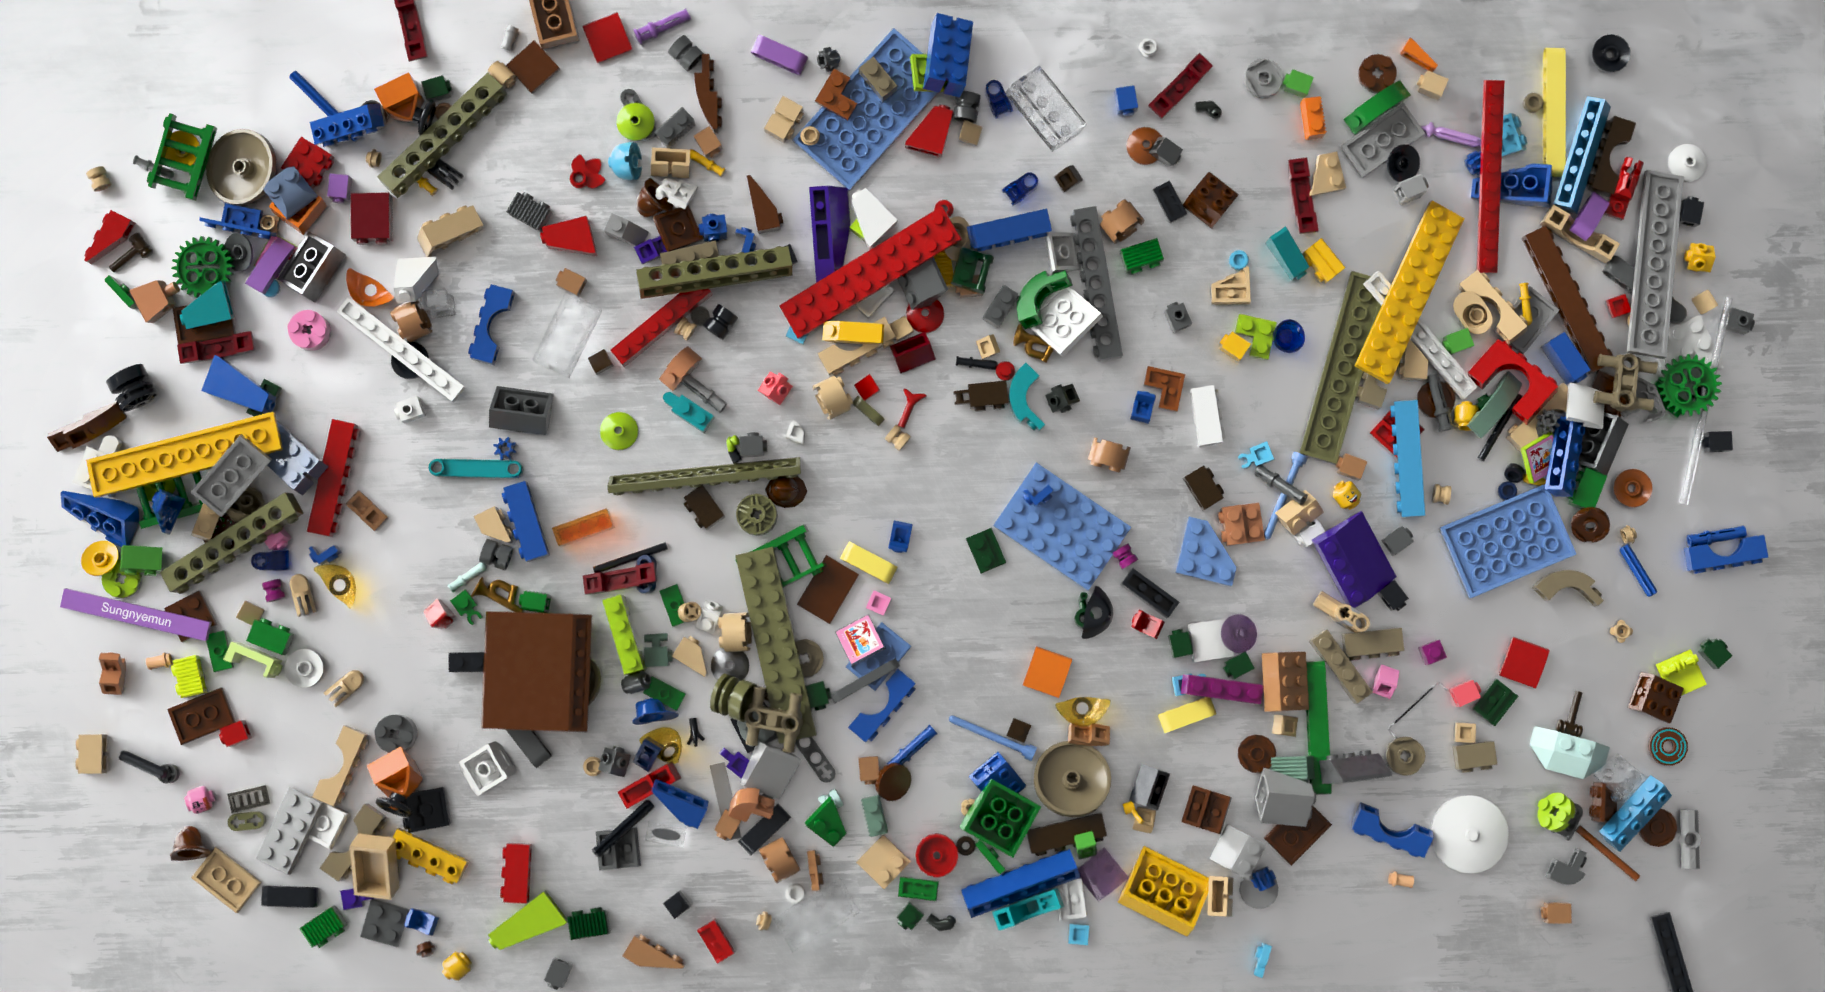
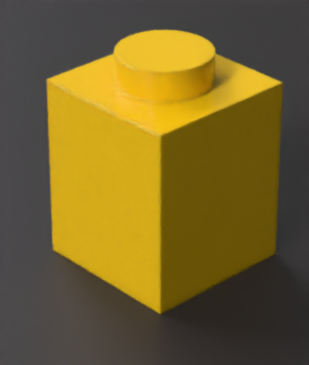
M1231 332L1229 335L1225 334L1221 339L1220 344L1222 346L1220 350L1239 362L1251 344L1234 332Z

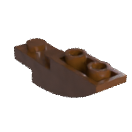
M702 54V73H694L696 93L709 126L715 133H719V127H722V116H719L718 109H722V97H718L717 91H711L714 90V78H711V71H714V60H711L710 54Z
M114 402L83 415L82 419L48 433L47 438L57 452L68 447L74 449L109 431L126 419L127 415L120 410L119 404Z

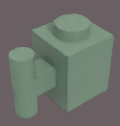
M667 633L644 634V642H652V647L644 648L645 667L670 666L669 662H673L672 650H669L667 646H660V641H668Z

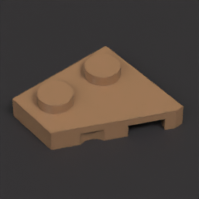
M815 850L807 851L812 884L811 889L812 891H819L820 885L824 884L823 875L818 873L817 866L821 865L820 854H816Z

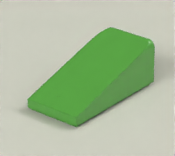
M1092 831L1074 836L1078 859L1088 858L1097 854L1096 841Z

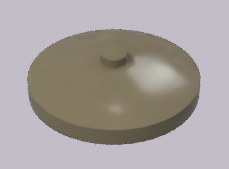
M249 129L232 130L219 138L211 149L206 166L208 184L212 192L224 202L233 205L251 204L265 194L263 189L266 183L275 177L276 156L272 145L263 135Z
M1064 741L1049 747L1040 756L1034 770V788L1040 801L1052 812L1065 817H1082L1097 810L1106 800L1111 787V772L1103 755L1092 746L1071 744L1068 741Z

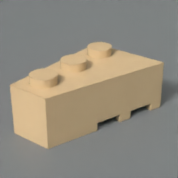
M466 205L462 206L451 215L446 213L440 216L439 220L434 222L429 220L422 224L417 240L426 257H431V253L441 247L444 250L448 248V244L455 241L460 242L481 231L483 223L473 205L469 207Z

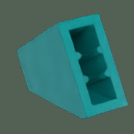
M1285 226L1272 235L1265 244L1291 280L1294 278L1299 280L1307 274L1306 270L1309 268V265Z
M225 280L216 283L181 310L180 320L186 329L235 318Z

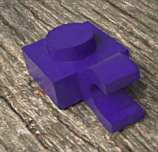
M723 747L719 754L729 761L726 767L742 778L749 760L740 752L733 755Z
M354 888L340 891L343 910L363 907L364 900L374 899L372 897L354 895Z

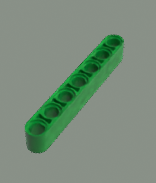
M1306 661L1309 710H1306L1308 756H1313L1315 779H1310V784H1312L1313 792L1316 795L1331 794L1332 783L1322 784L1319 763L1321 760H1327L1326 756H1330L1325 662Z

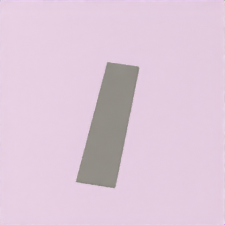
M725 762L710 765L721 816L725 809L729 810L730 801L732 800ZM739 827L737 828L733 838H727L726 841L741 838Z

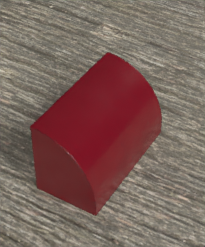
M925 332L890 345L900 373L936 360Z

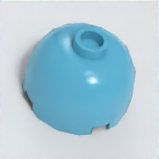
M634 142L622 143L617 145L612 151L608 164L618 178L637 180L641 176L642 166L638 167V159L642 160L638 144Z

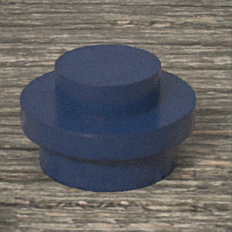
M1503 482L1498 487V495L1502 500L1515 497L1517 495V487L1512 482Z

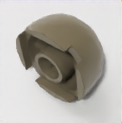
M247 487L227 510L228 516L231 520L238 523L265 505L263 494L255 488Z

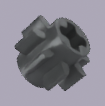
M826 47L823 48V51L818 52L817 63L821 69L825 68L826 72L839 67L840 55L837 50Z
M1544 409L1542 411L1543 416L1537 415L1536 417L1540 420L1536 427H1541L1542 433L1546 430L1553 433V427L1558 428L1560 426L1559 423H1556L1560 416H1555L1554 410L1547 413ZM1547 418L1550 419V424H1549V425L1546 424V419H1547Z

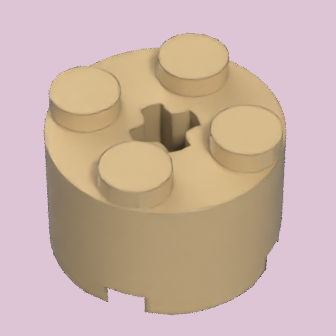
M832 376L812 386L813 390L817 389L818 394L815 397L823 413L829 414L828 420L851 410L850 406L853 404V401L849 394H845L842 388L844 383L840 376L837 378Z
M748 612L723 614V617L718 618L719 628H722V636H719V646L724 648L725 652L750 651L751 648L747 646L752 643L751 622H747L746 617H749Z

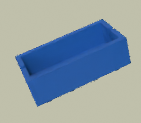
M936 13L930 29L923 89L940 93L945 80H947L948 83L943 94L956 97L961 96L966 86L973 21L961 18L953 20V16Z
M1047 209L967 227L971 249L977 248L978 252L992 249L993 244L996 247L1010 245L1011 240H1014V243L1028 241V236H1032V239L1045 237L1047 232L1052 231Z

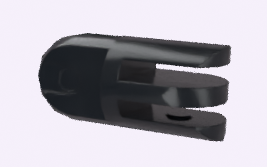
M438 159L436 164L427 170L430 175L451 190L454 189V186L444 177L456 185L459 183V180L449 171L460 179L464 177L462 173L441 159Z

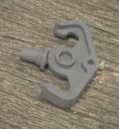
M1638 377L1637 397L1654 399V407L1657 409L1656 414H1649L1647 422L1662 418L1666 411L1656 386ZM1639 409L1633 411L1626 410L1621 412V415L1626 418L1631 413H1637Z

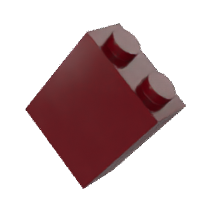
M389 192L351 193V239L357 242V244L367 245L368 241H376V244H387V241H393L392 195Z

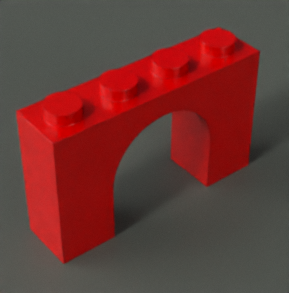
M1498 339L1468 371V376L1483 390L1495 375L1503 370L1513 369L1523 373L1528 379L1529 389L1512 408V414L1528 425L1558 392L1557 382L1552 377H1546L1542 374V370L1534 364L1532 366L1528 363L1527 358L1523 354H1517L1513 351L1511 345Z

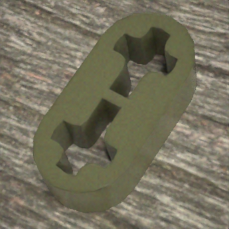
M857 396L853 400V405L878 427L885 420L861 397Z
M259 811L236 813L229 817L227 824L233 831L259 829L265 825L266 817ZM257 815L258 818H261V822H258V826H256L255 822L249 823V819H253ZM236 817H238V820H245V823L239 824V828L233 824Z

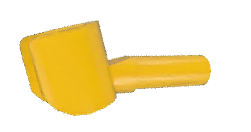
M1132 801L1122 804L1126 815L1132 813L1140 824L1144 822L1137 813Z

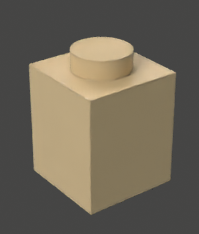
M1427 71L1424 75L1421 74L1418 79L1417 85L1419 88L1417 92L1439 100L1449 79Z

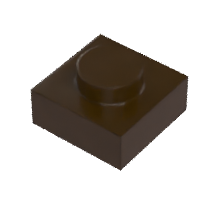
M1013 718L1006 736L1025 743L1031 725Z

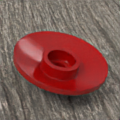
M938 299L930 306L914 310L908 305L906 318L914 330L921 333H930L938 329L942 324L944 309ZM928 310L929 315L923 316L922 311Z

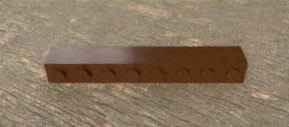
M1544 226L1525 235L1521 239L1554 305L1559 309V316L1574 346L1591 369L1588 374L1604 368V366H1597L1599 354L1613 356V354L1604 344V335L1601 331L1598 332L1595 326L1597 324L1596 319L1592 314L1590 315L1587 309V301L1584 297H1581L1579 285L1576 280L1572 279L1570 275L1571 269L1567 263H1564L1562 251L1553 241L1554 235L1552 231Z

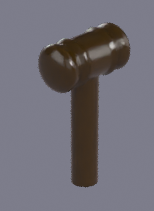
M140 233L130 236L129 242L134 247L109 266L112 272L117 271L137 253L142 258H147L153 253V250L141 237Z
M1575 691L1568 720L1563 721L1559 719L1555 726L1557 732L1581 737L1583 727L1575 724L1582 692Z

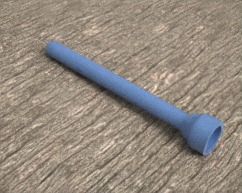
M1294 452L1292 455L1293 465L1286 480L1291 485L1295 481L1299 468L1306 464L1308 459L1307 456L1298 452ZM1282 492L1264 533V537L1267 540L1271 538L1278 521L1275 512L1285 505L1288 497Z
M952 715L949 717L951 723L1022 753L1025 759L1032 761L1037 749L1036 746L1031 744L1030 746H1024Z

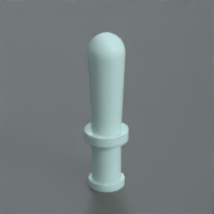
M479 563L463 576H458L459 579L448 584L452 593L460 586L467 585L466 582L483 573L487 568L486 564Z

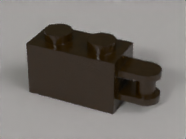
M1006 380L968 384V390L953 391V395H956L955 405L970 404V409H974L975 412L986 411V407H993L994 410L1005 409V405L1009 404ZM963 394H969V400H964Z

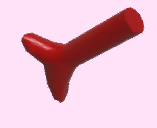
M903 389L907 397V404L898 423L899 427L905 428L914 405L927 397L926 394H912L908 389Z

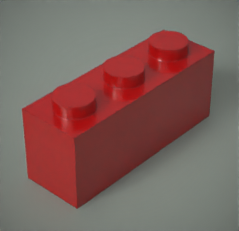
M507 843L506 847H503L502 857L506 860L505 867H502L501 877L504 878V886H501L500 897L503 898L504 903L529 902L532 844Z

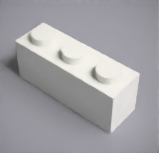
M1214 385L1190 389L1198 447L1221 444L1225 438L1224 427L1220 426L1222 411L1221 408L1217 407V401H1219L1218 389L1215 390Z

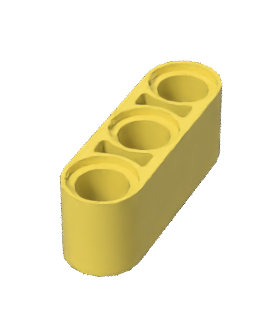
M848 542L840 557L843 561L887 584H890L898 568L894 564L851 542Z
M1205 697L1161 713L1158 717L1164 733L1217 713L1211 698Z

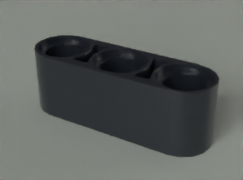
M778 803L773 809L772 817L770 819L763 817L738 843L751 856L791 816Z
M262 886L261 906L316 908L318 905V887Z

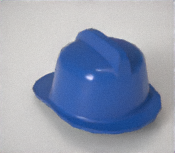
M651 698L636 703V718L632 723L634 725H642L656 721H666L677 718L679 714L674 711H666L661 701Z

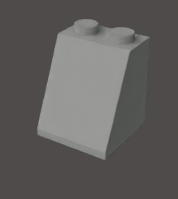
M758 740V745L753 750L740 783L745 788L760 789L759 792L763 793L762 796L780 799L801 759L793 753L784 752L778 747Z
M1263 768L1255 796L1260 822L1306 827L1308 819H1311L1312 804L1316 803V793L1313 792L1312 784L1268 768Z
M1226 825L1209 859L1249 879L1266 844L1236 828Z

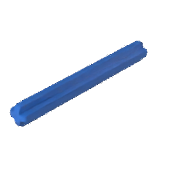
M293 71L290 74L289 78L327 116L339 113L297 71ZM352 136L349 137L353 142H356V141H358V140L360 139V137H359V138H352Z

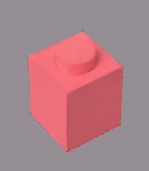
M1468 680L1449 689L1456 707H1461L1481 698V688L1473 680Z

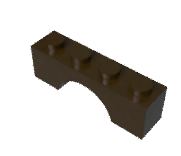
M1617 116L1606 121L1604 128L1606 134L1600 140L1598 147L1600 153L1599 156L1595 157L1593 163L1595 168L1593 174L1589 175L1587 191L1596 192L1605 197L1614 195L1619 176L1610 165V154L1615 146L1624 145L1631 141L1636 122Z

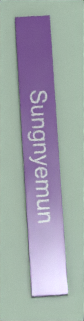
M64 588L60 605L62 608L203 641H208L212 623Z

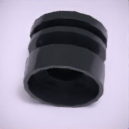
M135 364L122 369L106 380V384L112 394L121 393L116 397L115 401L118 404L121 403L119 408L122 412L142 407L158 395L157 390L152 388L153 382H144L149 375L143 364Z

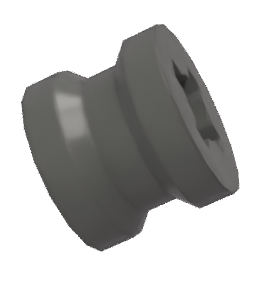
M165 764L161 766L168 770V774L165 779L158 778L159 781L167 784L178 780L180 771L176 765Z

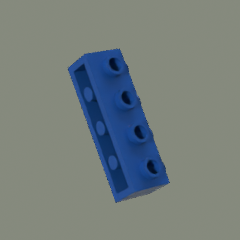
M366 104L310 122L314 144H323V147L335 145V141L338 143L349 141L348 137L351 136L352 138L362 137L364 132L366 134L378 132L377 128L384 127L380 104Z
M1563 416L1556 422L1560 426L1555 428L1545 490L1555 497H1573L1585 427L1583 423L1568 421L1566 416Z
M523 481L504 487L502 498L505 504L508 503L510 511H507L510 522H514L515 525L513 534L516 541L519 540L521 545L518 548L521 559L525 558L526 562L549 556V550L528 482Z

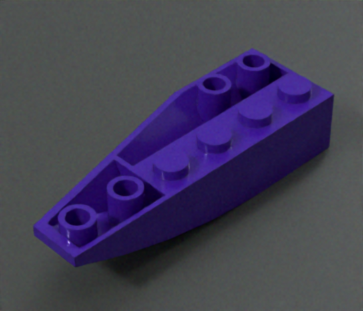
M809 187L816 283L844 266L850 231L849 199L846 187Z

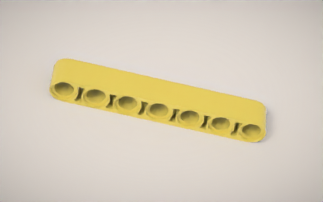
M1544 48L1543 164L1552 165V177H1562L1566 165L1565 48Z

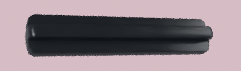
M128 751L120 752L119 760L160 779L167 777V769Z

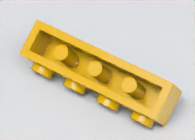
M401 828L396 829L393 838H395L397 859L401 860V858L409 860V865L416 868L421 866L426 869V873L433 876L438 874L443 877V881L453 885L454 882H460L469 860L412 833H408Z

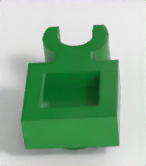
M465 589L450 600V602L461 616L467 614L468 622L474 625L472 616L477 615L480 619L483 616L480 612L473 609L477 606V603Z

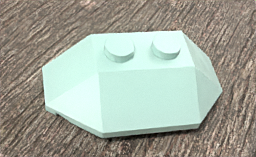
M1534 727L1530 742L1531 748L1545 769L1580 779H1585L1604 767L1610 747L1594 741L1540 727Z

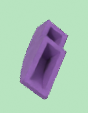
M278 237L260 259L245 284L265 295L273 280L279 276L295 246Z

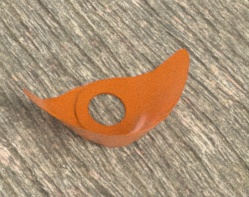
M348 268L346 273L347 288L353 300L360 305L378 306L390 302L394 298L375 279ZM369 284H373L377 288V292L373 296H368L365 293V287Z

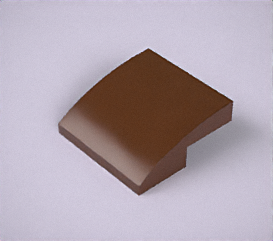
M1193 785L1181 822L1221 834L1232 797Z

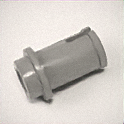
M508 25L505 28L506 34L501 48L513 51L516 37L519 35V29Z

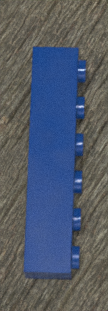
M1069 849L1060 851L1047 858H1041L1037 862L1025 864L1013 871H1006L1002 875L988 878L981 883L969 885L962 889L961 892L970 916L973 918L1080 878V875Z

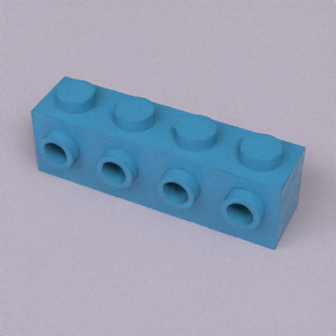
M1650 775L1600 829L1599 833L1608 844L1621 852L1671 798V793L1663 783Z

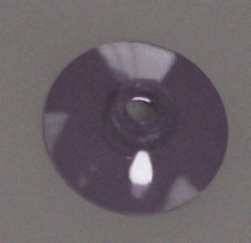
M1232 615L1224 621L1221 627V639L1229 650L1236 653L1246 652L1256 642V626L1245 615ZM1240 630H1243V636L1240 635Z

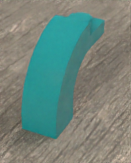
M1025 363L1012 380L1009 390L1010 408L1019 423L1026 418L1028 420L1026 424L1032 430L1037 429L1040 431L1045 424L1030 410L1026 402L1027 390L1039 378V375Z
M1056 888L1016 901L992 913L1000 931L1035 916L1064 907L1059 890Z

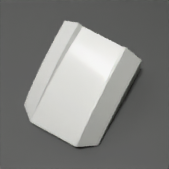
M496 741L487 744L459 762L461 772L477 796L514 775V765H512L506 755L503 746Z

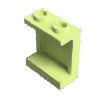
M231 642L223 659L230 663H240L244 655L267 665L263 674L266 678H275L276 675L280 674L283 667L281 665L282 660L240 642Z

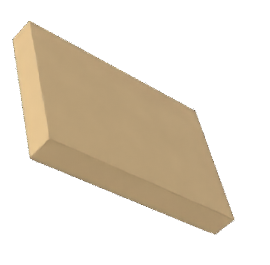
M218 847L212 850L211 854L191 877L236 914L262 883Z

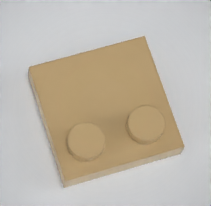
M883 834L856 863L885 889L911 861Z

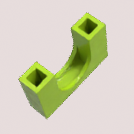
M620 594L602 600L624 675L647 670L642 651L639 650L629 620V615L631 614L626 597Z

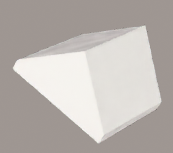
M1049 232L1045 236L1051 275L1056 272L1081 270L1077 260V247L1073 237L1074 232Z

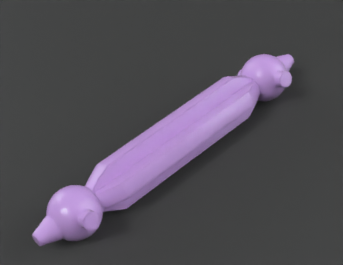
M1433 122L1426 126H1421L1427 137L1434 134L1441 139L1471 147L1480 146L1481 148V139L1477 136L1444 127L1435 128Z

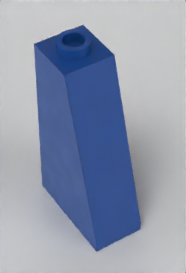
M214 355L201 390L202 392L264 414L273 411L275 396L226 359Z

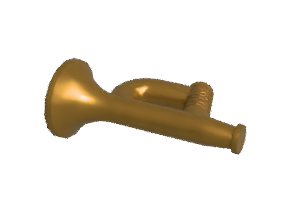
M1018 324L1013 345L1017 346L1019 343L1026 342V353L1033 358L1047 363L1054 349L1039 336L1027 333L1022 325ZM1040 344L1048 347L1045 352L1034 350L1032 345Z
M481 577L470 596L483 595L511 611L522 612V609L514 604L518 586L510 585L502 580L491 582L487 588L484 578ZM496 588L507 591L509 593L508 599L498 595L495 592Z

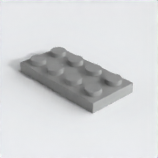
M1402 103L1344 143L1341 148L1363 178L1386 162L1395 147L1402 144L1410 145L1422 137L1425 132L1406 105Z
M241 434L191 493L222 517L272 459Z
M289 787L256 858L291 875L324 804Z

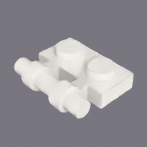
M668 176L663 179L661 185L657 188L655 196L659 200L668 197L667 202L672 203L675 207L685 209L696 193L698 186L682 179L677 182Z

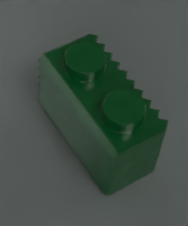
M602 907L591 908L589 913H583V910L571 912L572 915L567 917L570 939L575 940L611 933L608 911L602 910Z

